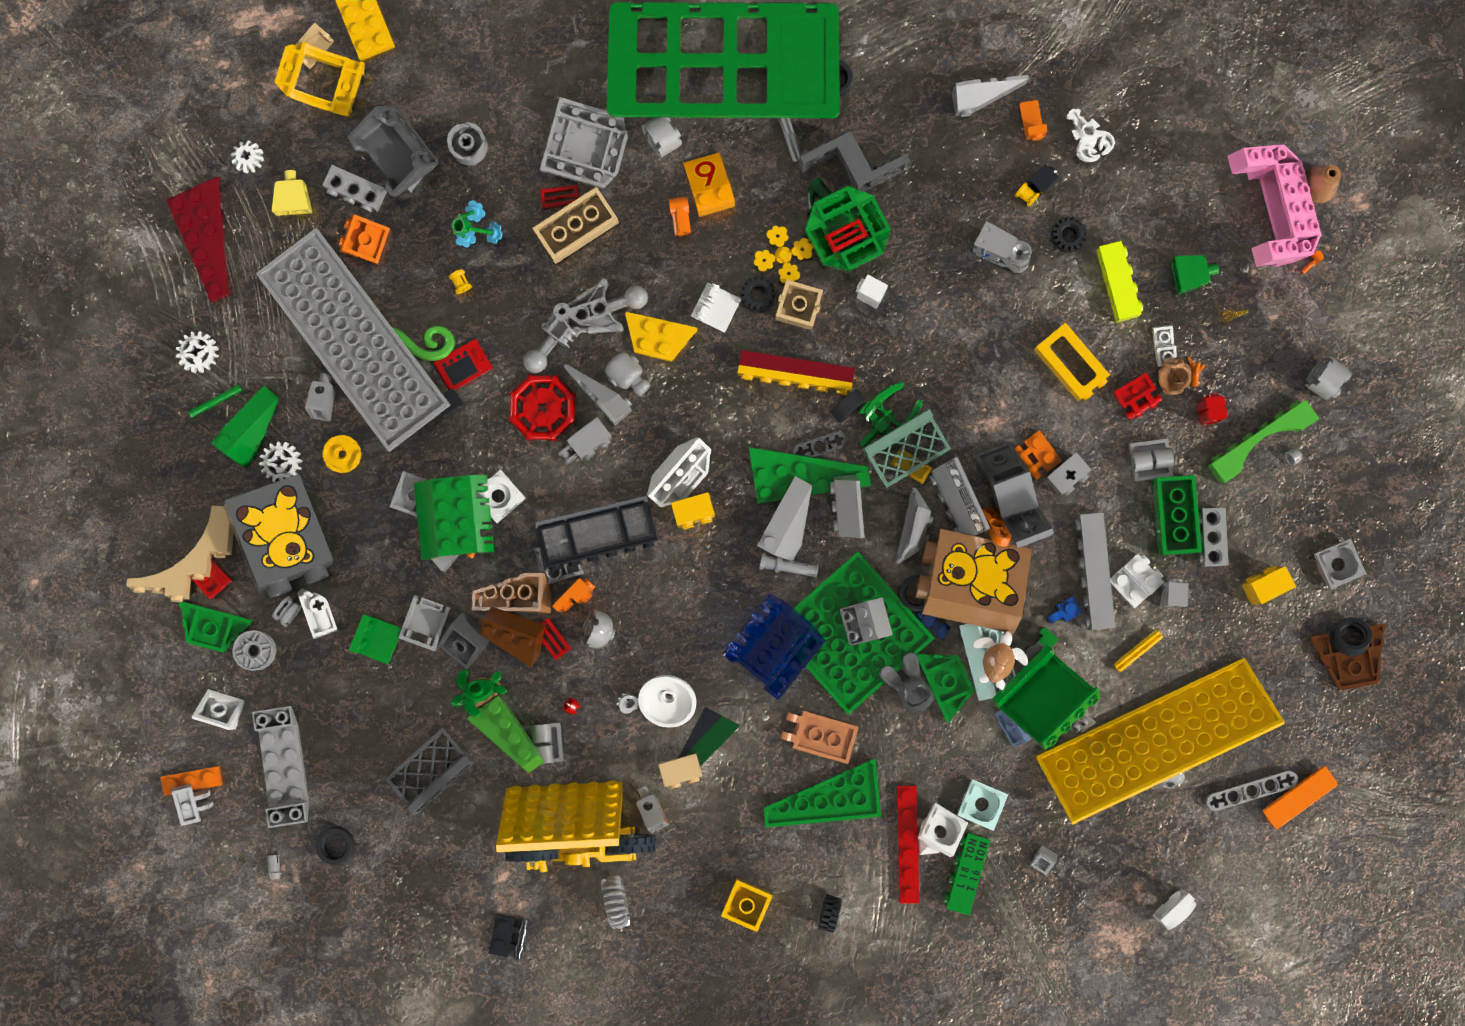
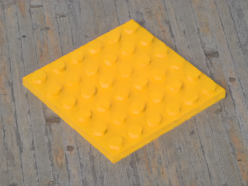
M611 780L603 783L592 781L585 784L573 782L566 785L554 783L548 786L531 785L529 787L512 786L507 788L496 842L497 852L619 846L623 794L622 781Z

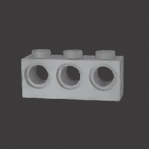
M331 165L323 182V187L327 190L326 193L337 197V195L342 196L345 202L352 205L354 203L360 204V208L367 212L372 210L378 212L387 193L384 187L334 165ZM341 179L340 185L333 186L334 180ZM352 187H358V191L355 194H350ZM370 194H375V199L368 202L367 197Z
M1226 508L1199 509L1202 552L1197 555L1198 563H1201V567L1228 566ZM1208 513L1214 516L1212 524L1206 519ZM1210 532L1215 535L1213 543L1209 542L1207 538ZM1210 552H1214L1216 555L1214 562L1208 558Z

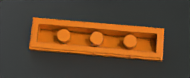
M1323 765L1262 811L1268 823L1275 829H1279L1335 788L1338 783L1327 767Z

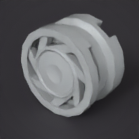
M287 596L278 605L272 618L276 621L280 620L281 624L286 627V623L290 624L302 606L298 602H293V599Z

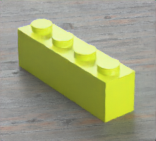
M1122 241L1099 246L1096 253L1116 323L1139 317L1142 314L1143 306L1141 301L1137 299L1136 293H1138L1136 282L1132 281L1131 275L1133 270L1131 264L1127 263L1126 257L1128 253L1126 246L1122 245Z

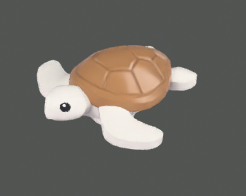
M1010 631L1002 634L999 644H996L988 637L980 638L974 642L973 648L988 649L983 657L985 673L979 677L980 683H986L990 680L996 684L998 689L1003 690L1005 687L1003 679L1011 673L1015 659L1024 666L1028 664V658L1024 651L1019 648H1010L1012 642Z

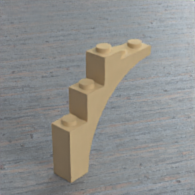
M212 506L209 522L204 534L195 548L184 559L158 574L143 578L127 579V587L132 589L134 593H145V590H152V593L164 594L165 591V596L171 599L170 601L182 602L183 599H189L190 577L192 576L194 580H204V577H210L212 555L216 558H225V555H232L234 532L224 506Z

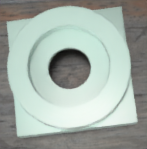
M971 779L957 815L994 831L1008 794ZM978 798H985L988 801V808L986 810L979 811L976 809L975 802Z

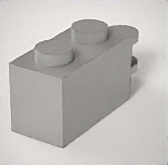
M597 417L567 439L570 445L560 451L558 455L564 458L566 465L578 456L581 460L584 458L588 460L596 454L594 452L599 447L604 448L610 444L612 436ZM573 448L576 453L571 456L568 451Z

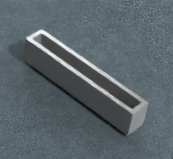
M1081 514L1075 519V529L1079 531L1077 549L1081 550L1079 568L1083 569L1081 587L1085 588V596H1083V606L1087 608L1085 625L1089 627V630L1115 628L1104 514Z

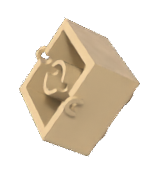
M786 280L783 293L779 296L778 302L780 303L775 320L812 330L816 314L819 313L821 307L819 304L823 290Z

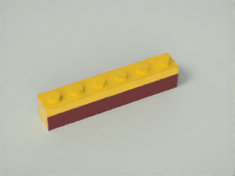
M741 350L738 376H741V379L744 380L758 378L763 383L777 381L782 386L796 384L801 389L815 387L820 392L834 390L836 394L847 395L852 390L855 368Z

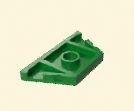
M179 602L183 616L182 623L185 628L186 643L226 653L238 636L253 621L187 602Z
M917 654L921 669L946 723H949L975 691L959 656Z

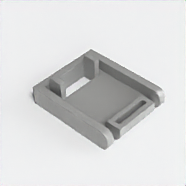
M414 595L399 639L436 651L451 608L447 607L445 613H442L444 605L423 597L420 604H417L419 596ZM415 631L428 636L427 643L410 638L412 632Z

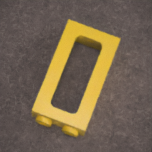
M1066 323L1034 349L1037 355L1077 401H1080L1082 398L1086 401L1094 394L1092 390L1096 386L1100 389L1108 382L1106 378L1110 374ZM1060 337H1065L1095 372L1096 377L1087 385L1082 386L1050 349V345Z

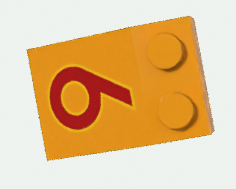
M720 153L683 163L699 217L735 207V199Z

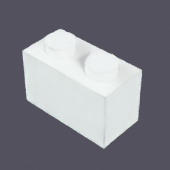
M867 275L866 279L861 278L855 291L858 293L857 299L877 309L888 285Z

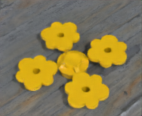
M773 226L772 230L767 232V237L770 239L769 243L771 245L775 244L780 248L776 250L775 256L769 254L768 250L756 252L754 265L764 272L767 268H773V262L776 259L779 263H783V267L778 271L779 275H781L780 281L782 283H786V280L794 282L800 278V273L797 271L796 265L791 266L787 262L791 260L792 254L797 256L799 260L809 259L812 256L811 250L813 245L809 244L806 238H802L800 242H794V247L790 251L789 248L782 247L784 241L788 240V235H786L787 229L785 227Z

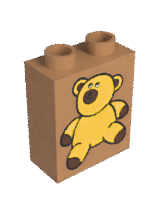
M940 529L936 542L926 541L921 563L931 566L929 576L920 574L915 594L916 598L925 599L922 614L1002 632L1010 631L1011 634H1014L1023 615L1032 549L1025 547L1017 548L1016 545L1012 544L1002 547L989 539Z

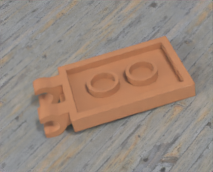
M803 710L801 716L787 712L785 720L795 722L796 724L793 734L782 731L781 739L793 742L792 748L842 763H849L858 726Z

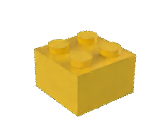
M708 492L671 503L678 528L682 527L683 530L694 527L693 524L701 522V525L710 523L712 518H715Z
M1278 565L1262 570V575L1261 573L1254 574L1246 578V583L1241 585L1251 605L1263 604L1296 587L1286 566L1279 567Z
M736 878L721 917L757 932L773 894Z

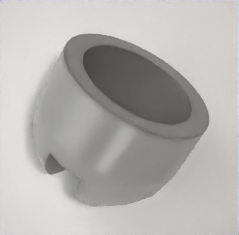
M1291 449L1285 452V459L1290 465L1294 466L1300 462L1302 454L1298 449Z

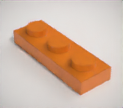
M220 766L161 777L164 796L172 795V788L188 784L192 785L193 791L223 785Z

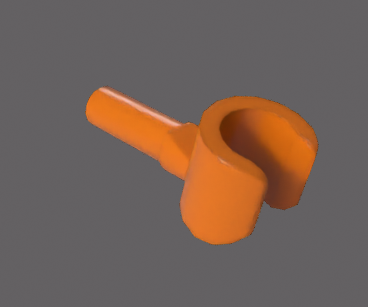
M1321 250L1311 255L1313 261L1301 270L1303 274L1324 259Z

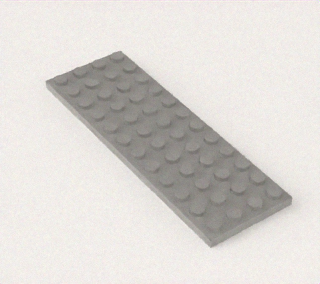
M317 228L256 273L389 452L450 406V403Z

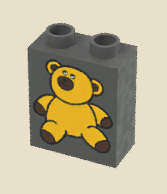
M299 474L224 501L225 512L258 593L267 590L269 597L272 598L292 590L289 581L304 576L306 583L310 584L329 576L326 568L332 565L333 557Z

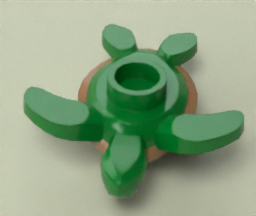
M467 669L460 671L456 683L458 688L464 693L453 697L450 704L456 708L464 705L467 714L473 717L480 716L481 712L476 707L489 703L497 694L502 695L507 692L505 687L501 686L498 682L501 680V672L493 673L491 678L480 677L468 683Z

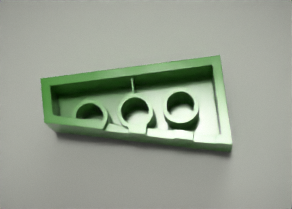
M499 696L479 709L481 712L480 716H469L467 718L527 772L530 773L545 762L507 703Z

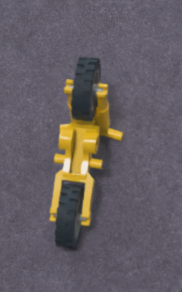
M635 827L620 828L619 846L505 852V860L509 862H526V870H537L539 866L540 872L548 871L546 865L548 860L565 861V865L582 864V867H590V857H595L599 862L636 860V853L656 851V835L635 834Z

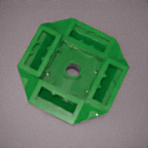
M846 186L814 202L805 232L822 265L849 272L883 255L891 228L873 195ZM859 218L868 236L833 254L828 241L825 239V235ZM856 225V226L852 227L851 229H852V230H855V229L859 228V226ZM860 231L859 233L835 244V247L862 234V232ZM842 232L831 239L833 241L845 234Z

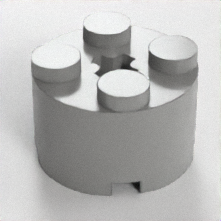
M654 117L641 125L643 133H648V143L658 156L660 155V158L682 145V141L679 138L681 134L675 126L672 128L669 123L671 122L669 117Z
M470 122L458 124L448 134V148L457 162L463 165L474 166L486 156L488 143L484 133L477 125Z
M1330 355L1322 358L1324 362L1321 365L1317 363L1306 379L1309 384H1305L1308 389L1324 400L1330 397L1336 398L1341 392L1340 387L1352 375L1346 366Z

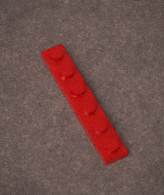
M916 785L897 786L899 903H919Z

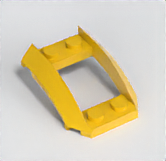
M306 42L297 45L292 44L285 46L275 78V84L287 97L322 110L349 117L353 112L352 106L362 75L364 76L365 63L327 52ZM304 56L342 69L332 102L295 89Z

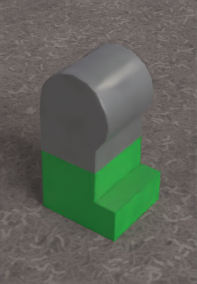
M1045 626L1038 630L1037 633L1040 637L1037 641L1024 650L1029 662L1046 645L1052 648L1059 640Z

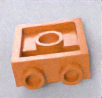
M355 214L351 218L347 217L344 228L347 229L345 236L341 235L338 246L341 247L340 252L378 264L390 228Z
M579 578L559 598L553 607L558 612H567L574 605L573 600L579 604L582 602L586 603L593 596L591 592L595 586L588 579L582 580Z

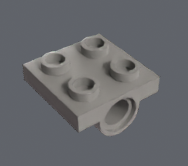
M1168 438L1129 444L1134 482L1174 476L1172 468L1174 457L1172 449L1169 448Z
M561 723L522 726L545 762L542 764L564 761Z

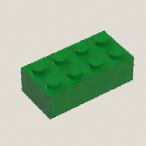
M1195 475L1153 479L1158 556L1202 552Z

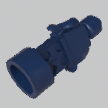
M921 611L916 613V618L921 620L927 630H933L940 639L943 640L949 633L951 627L946 623L938 622L936 620L937 617L924 615Z

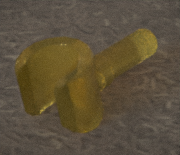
M1248 309L1239 312L1227 310L1222 315L1230 314L1231 319L1224 322L1229 323L1233 318L1249 314Z

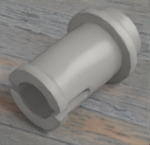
M280 855L267 856L268 873L266 876L268 875V879H280L282 872L280 873Z

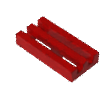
M578 185L540 189L542 209L566 207L579 198ZM574 191L572 194L544 196V194ZM575 198V200L545 203L547 201Z
M858 218L825 235V239L828 241L834 254L867 237L868 234ZM856 225L859 226V228L832 241V237ZM860 231L862 232V234L835 247V244L859 233Z
M549 618L540 623L542 625L548 624L566 647L563 650L545 627V634L560 653L556 654L544 637L542 643L555 660L572 649Z

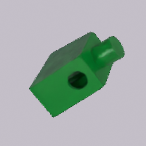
M1204 255L1174 256L1171 259L1177 295L1205 286L1210 282V275L1219 274L1218 264H1207V259Z

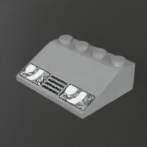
M958 457L930 472V481L934 487L937 486L940 492L937 494L941 504L945 503L947 507L946 515L949 521H953L956 527L953 529L954 532L976 536L990 529Z

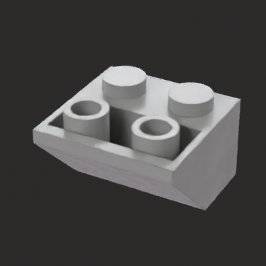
M883 597L840 609L849 646L893 635Z

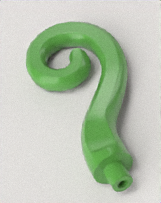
M440 325L429 327L423 335L424 344L429 348H437L438 346L437 342L431 339L433 334L438 333L444 337V346L436 351H427L420 348L404 332L392 327L410 352L422 360H441L452 352L455 345L454 336L451 331Z

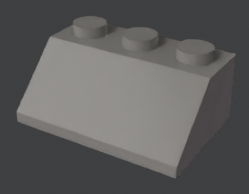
M856 474L833 477V482H830V491L835 497V501H832V512H836V520H833L834 532L838 531L839 537L864 538L860 480Z

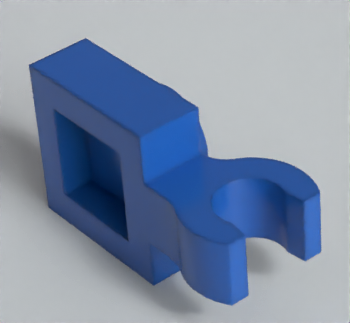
M1074 596L1055 605L1058 611L1047 616L1050 624L1063 618L1064 622H1067L1083 612Z

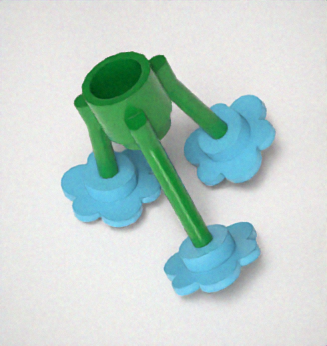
M471 200L468 204L469 206L465 207L467 213L458 214V218L452 222L453 234L458 237L456 239L457 245L468 248L470 244H474L476 242L475 232L487 234V241L496 244L502 238L501 225L491 222L490 227L487 229L472 227L469 220L479 222L485 216V211L482 209L481 203Z

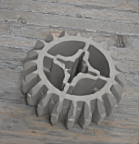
M619 875L608 876L601 882L605 911L610 927L612 929H621L629 926L630 923L625 889Z

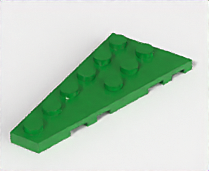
M749 447L758 504L782 500L795 476L812 485L811 495L831 492L830 482H833V477L856 474L860 480V487L871 486L869 468L865 465Z
M876 758L764 807L765 828L881 817Z

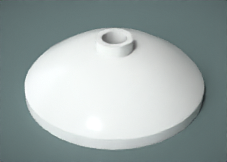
M660 675L651 678L642 686L638 703L641 712L650 722L662 727H677L689 721L696 709V696L691 686L684 680L671 675Z

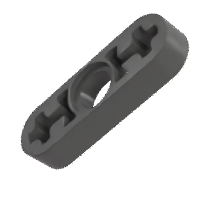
M833 432L800 443L794 447L793 454L798 452V448H802V450L808 449V444H811V451L814 453V455H810V452L805 453L804 456L818 457L839 450L845 446L846 436L842 432ZM834 436L843 439L840 442V446L834 443L830 445L832 449H828L826 438H829V442L835 439ZM817 441H821L825 445V449L822 452H817L814 449V444Z

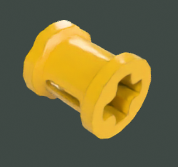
M1026 182L1015 194L1016 197L1019 196L1023 199L1028 207L1040 195V193H1035L1029 188Z
M463 269L457 270L448 276L456 287V294L464 293L472 288L465 278V271Z

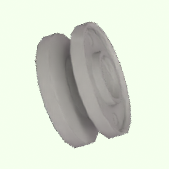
M258 630L246 631L239 635L232 649L233 658L236 663L243 669L250 671L263 670L270 666L277 652L276 644L272 637ZM254 645L259 649L256 656H253L250 651Z

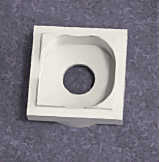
M501 469L491 478L487 479L488 484L481 485L488 486V491L476 492L477 498H489L490 503L480 505H490L491 517L497 524L526 499ZM497 489L502 490L505 494L504 500L499 503L494 502L492 499V493Z
M935 803L921 824L918 838L923 840L925 845L931 850L942 852L952 857L968 822ZM941 825L945 828L946 836L944 838H939L935 835L934 829L936 826Z
M1180 889L1165 904H1162L1152 916L1162 923L1167 930H1170L1183 922L1196 907V902L1188 892Z

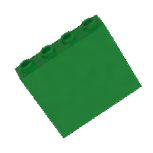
M1046 645L992 700L1001 712L1046 750L1048 747L1054 746L1058 741V737L1062 733L1068 732L1072 724L1077 719H1081L1090 706H1094L1098 702L1100 692L1097 687L1093 688L1054 655L1053 649Z

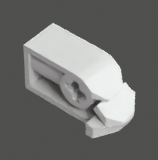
M305 589L297 592L313 639L338 631L326 598L315 592L312 594ZM319 601L320 604H324L323 606H321L322 610L318 611L317 608H313L314 606H316L315 602Z

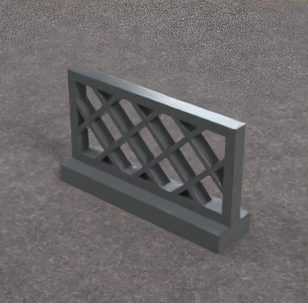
M442 727L385 780L406 804L407 809L412 814L417 815L475 762L462 750L446 729ZM442 734L447 738V747H437V739ZM433 749L432 760H422L424 750ZM437 749H446L445 761L436 760ZM450 750H457L461 757L456 761H449ZM412 761L418 762V773H408V766ZM422 762H432L431 774L421 773ZM435 763H445V771L442 774H434ZM397 775H404L403 786H396L392 779ZM408 775H417L416 787L407 786ZM421 776H431L430 784L427 787H420ZM406 789H416V796L411 802L406 798Z

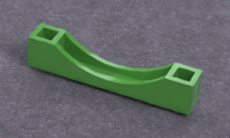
M1299 400L1289 405L1290 410L1286 413L1282 410L1273 416L1274 421L1271 423L1266 421L1257 427L1259 429L1258 432L1255 434L1250 432L1242 437L1243 442L1239 445L1235 442L1226 448L1227 453L1224 455L1219 453L1210 459L1212 463L1208 465V468L1220 485L1241 472L1248 453L1264 437L1282 431H1301L1317 421L1319 417L1307 400L1302 402Z

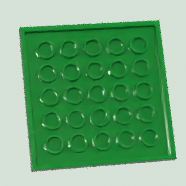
M859 552L854 554L772 627L774 632L848 715L885 683L879 675L882 667L890 666L897 672L904 666L903 656L906 653L913 652L918 654L935 639L916 616L904 606L900 598ZM883 597L893 635L849 646L840 609Z

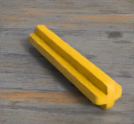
M1154 630L1113 664L1119 672L1123 671L1163 638L1162 634L1158 630Z

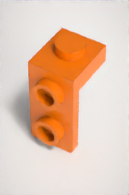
M1038 100L1021 102L1019 108L1025 140L1032 139V141L1043 139L1047 133V125H1042Z

